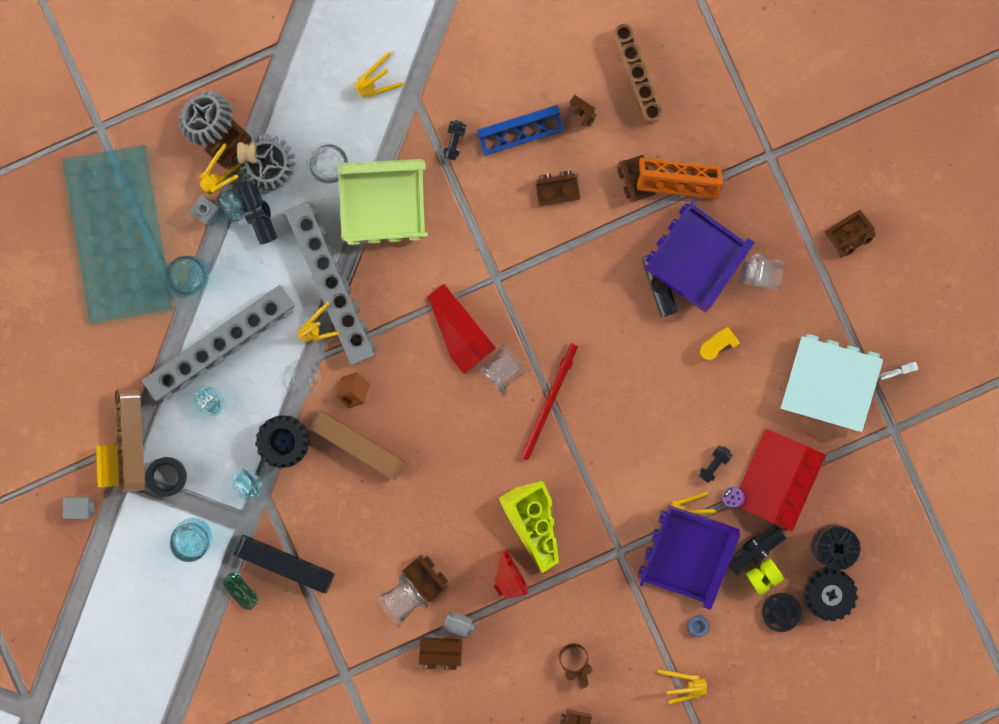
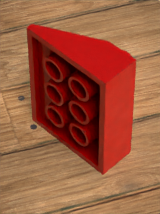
M765 428L739 488L745 495V501L739 508L793 531L826 454Z

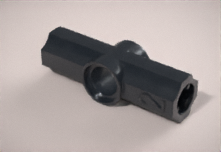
M255 180L238 185L237 190L244 204V217L249 224H252L260 245L276 240L278 237L270 219V207L265 200H262Z
M647 256L641 258L644 268L648 263L645 261ZM646 271L650 290L653 293L660 317L677 313L678 309L671 288L665 284V289L657 290L654 282L659 279Z
M774 524L761 535L747 541L742 546V549L732 556L729 567L737 576L753 563L756 564L763 560L770 553L769 551L787 538L780 528Z

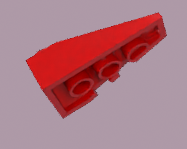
M445 284L428 296L449 355L462 373L465 374L495 350L496 347Z
M504 549L495 577L497 584L494 585V588L498 595H504L505 599L525 596L528 594L527 583L507 549Z

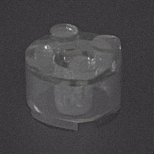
M747 254L743 261L739 282L761 289L770 287L772 291H780L786 261L766 259L767 256L760 254Z

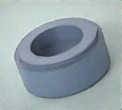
M696 615L689 620L688 629L692 635L702 637L707 634L709 623L705 617Z

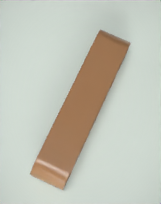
M622 23L614 31V41L642 118L647 123H655L662 114V108L634 31L629 24ZM622 29L628 31L629 37L621 39L618 36V31ZM633 49L636 52V57L633 59L627 58L625 51ZM637 68L642 70L643 77L639 79L633 77L632 70ZM647 88L650 91V97L642 98L639 90ZM648 108L656 109L657 117H648L646 114Z
M137 388L117 389L115 391V417L119 486L122 492L144 490L145 487L140 392Z
M318 410L308 427L393 480L397 479L406 464L398 456L322 410Z

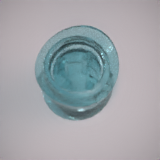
M192 255L174 259L166 271L168 286L172 291L184 296H193L200 293L206 287L209 280V269L206 263L201 258Z
M188 518L181 521L174 528L170 538V548L173 555L184 562H193L202 558L211 546L212 532L209 525L199 518Z

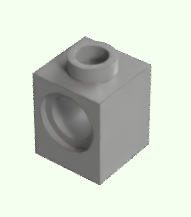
M201 195L189 212L209 226L221 209Z
M67 496L63 498V519H90L92 514H95L96 505L95 502H92V497Z

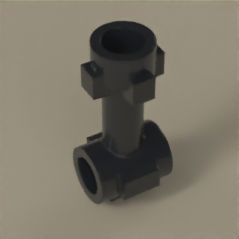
M450 121L448 133H451L449 147L444 148L443 151L444 158L456 161V158L459 157L460 151L456 150L459 137H464L467 126L462 121Z
M719 445L712 453L715 457L707 469L702 468L700 470L699 477L708 484L710 481H713L715 479L713 473L720 464L726 465L732 458L731 451Z

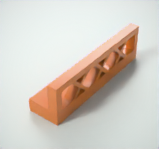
M640 158L639 160L640 175L636 184L637 190L718 199L722 190L721 167ZM645 166H652L656 170H646ZM666 168L673 169L676 173H669ZM686 171H692L696 175H689ZM706 173L715 174L716 178H711Z

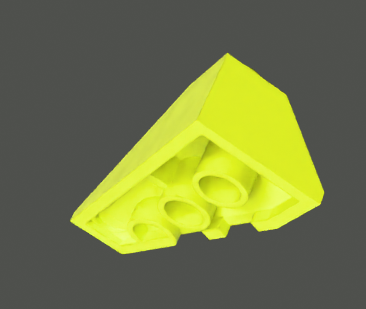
M538 481L516 487L501 496L499 500L508 519L539 571L544 573L558 564L557 541L554 538L553 525L555 524L551 514L552 499L544 482Z

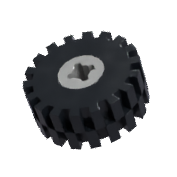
M820 568L821 570L814 571L813 575L807 578V584H804V602L809 610L822 620H842L845 615L849 616L852 613V608L855 609L856 607L855 601L858 600L856 591L858 590L854 585L855 582L848 574L841 570Z

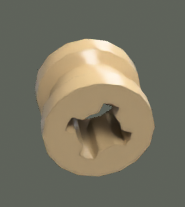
M251 142L248 145L238 143L237 156L239 164H243L245 161L256 163L257 150L255 142Z

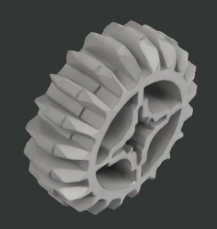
M204 90L202 94L196 92V97H189V103H184L185 108L180 110L182 115L178 117L180 122L178 126L181 129L182 135L193 144L195 143L199 146L202 144L208 146L209 142L215 144L217 138L222 140L221 135L228 133L227 127L232 126L230 120L234 119L231 114L233 112L232 107L222 94L211 90L208 92Z
M270 134L266 135V140H263L262 135H258L259 142L251 138V142L256 143V150L263 146L270 147L264 155H257L256 162L260 165L259 176L257 177L253 173L251 162L245 161L243 163L245 166L239 168L241 172L247 171L243 178L248 179L251 177L249 182L252 180L257 181L258 189L264 184L263 188L265 191H268L269 184H271L273 190H276L275 183L277 182L283 187L284 183L281 179L284 178L286 181H289L290 178L286 173L294 174V171L289 169V166L296 165L294 161H289V159L295 157L294 153L287 154L292 149L291 146L283 148L286 141L283 139L278 144L279 137L276 135L273 141H271ZM276 148L283 154L284 165L279 164L274 159ZM268 157H271L270 161L274 165H267L266 168L263 167L265 164L258 160H267ZM273 169L281 171L276 177L265 179L269 171Z

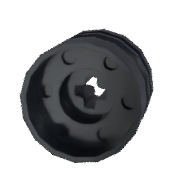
M828 524L819 528L814 534L811 543L812 553L816 560L827 568L837 571L846 570L853 566L858 560L861 551L860 541L856 534L838 524ZM836 543H837L838 545H841V546H840V549H841L840 552L834 551V550H835L834 545H835Z

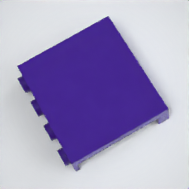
M693 199L690 204L685 203L678 212L681 214L678 220L674 218L667 229L670 232L667 236L663 234L656 244L659 246L657 251L654 252L652 250L645 261L648 263L644 269L699 309L707 312L755 242L749 238L746 241L740 239L693 204L696 200Z
M668 505L666 511L662 510L658 520L661 523L659 530L655 529L651 541H654L652 548H647L644 559H647L645 566L641 565L637 577L640 578V586L643 587L644 582L667 589L703 602V608L711 610L740 538V529Z

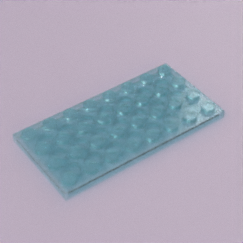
M142 145L64 158L63 166L89 322L97 323L173 310L146 146Z

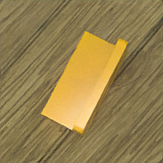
M117 444L96 446L98 488L119 486Z

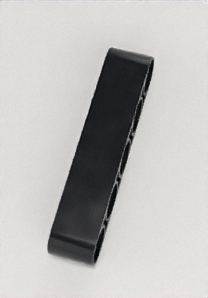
M243 534L240 535L233 555L325 594H327L335 576L329 570Z

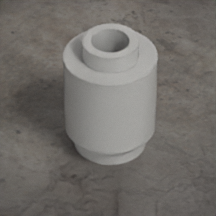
M449 612L443 628L448 629L447 632L467 638L468 635L472 636L476 624L472 623V618L456 612L454 614Z

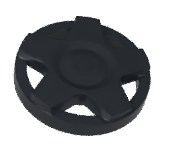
M775 593L764 602L762 617L766 625L772 630L787 632L799 623L801 607L799 602L790 594ZM782 596L779 601L773 600L776 597ZM791 600L794 601L797 608L791 607ZM766 607L770 610V613L767 616ZM796 618L794 623L790 625V619ZM778 623L781 628H776L772 624Z

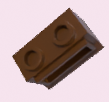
M234 120L231 121L232 126L227 127L226 130L229 133L234 127L240 134L217 160V163L224 169L227 167L226 163L234 155L237 156L238 143L245 144L248 140L251 141L250 139L252 138ZM223 133V134L221 135L222 139H223L228 133ZM217 138L215 144L209 142L205 149L212 158L216 155L212 150L220 143L221 139Z

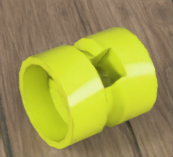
M770 557L760 563V568L754 567L745 573L760 596L768 592L771 585L777 586L785 580Z

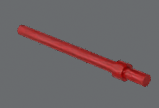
M570 344L565 358L562 357L559 364L561 367L521 455V458L529 460L568 369L571 370L574 363L572 360L579 347L575 344Z

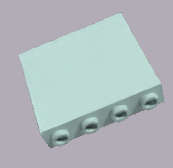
M807 334L806 337L802 336L781 409L862 432L884 359L879 358L880 354L868 351L867 355L859 353L860 349L847 345V349L838 347L839 343L832 340H827L826 343L818 341L819 337Z

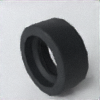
M163 457L156 459L149 465L145 480L148 488L154 494L169 497L183 489L186 484L187 473L184 465L179 460L173 457ZM164 464L173 466L179 475L177 484L170 489H162L154 480L156 469Z

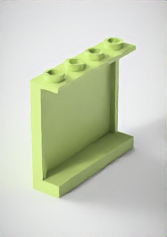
M422 159L338 163L341 239L347 241V244L354 245L360 244L361 240H368V243H380L381 239H389V242H399L401 238L409 237V240L415 241L422 240L423 236H428L424 225L423 169H425V161Z

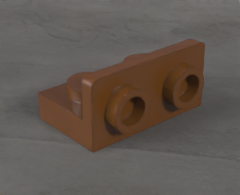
M574 95L570 101L571 111L581 117L585 114L586 117L580 127L583 129L586 125L590 127L597 116L594 113L596 108Z
M643 155L625 161L622 160L619 162L620 166L617 167L620 179L624 178L626 184L623 187L627 199L630 198L631 202L656 195L655 192L637 190L636 184L640 175L639 160L644 158Z
M572 170L559 172L560 176L551 177V174L540 175L539 180H535L539 206L581 199L577 173L572 174Z
M858 210L826 230L825 234L836 248L839 257L842 258L843 256L851 255L861 245L870 243L875 237V230L863 212Z
M421 554L402 571L429 603L448 588L446 584L448 580L441 572L437 573L433 569L435 564L428 556L424 558Z

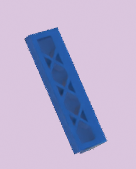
M558 105L478 129L477 132L484 155L486 156L563 132L564 128L559 115ZM556 117L559 128L549 130L543 127L547 119ZM533 124L539 127L537 134L529 136L523 133L527 125ZM541 129L547 131L544 133H540ZM510 130L519 133L517 140L512 143L503 139L507 131ZM493 136L500 140L496 148L487 150L485 138Z

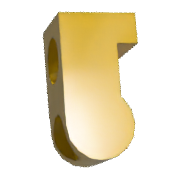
M726 326L700 346L699 353L703 359L712 360L727 345L734 348L740 342L730 328Z

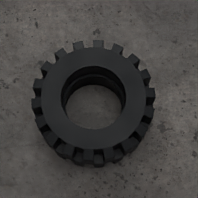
M279 415L270 418L260 426L259 432L256 434L257 441L255 446L258 449L257 453L261 455V459L264 462H267L272 467L287 468L297 464L307 454L308 446H310V436L306 431L305 425L292 416ZM286 429L293 434L295 445L289 453L280 454L272 448L271 436L275 431Z

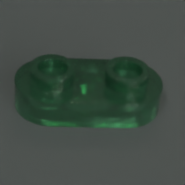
M229 573L223 578L224 588L242 608L251 610L258 604L256 592L243 581L240 575Z

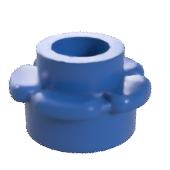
M284 431L277 433V437L274 438V446L278 447V450L281 452L292 449L294 446L293 435Z

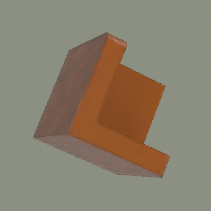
M357 372L343 376L340 379L335 397L348 409L364 404L369 383Z

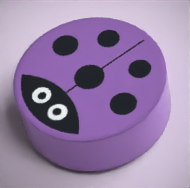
M736 487L726 489L723 494V502L730 508H739L745 501L743 491Z

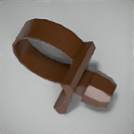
M568 644L560 651V664L566 671L565 676L567 680L575 679L580 689L586 688L589 684L587 675L593 671L591 665L588 664V653L580 644ZM570 647H579L587 655L583 668L577 671L568 670L561 663L562 654Z

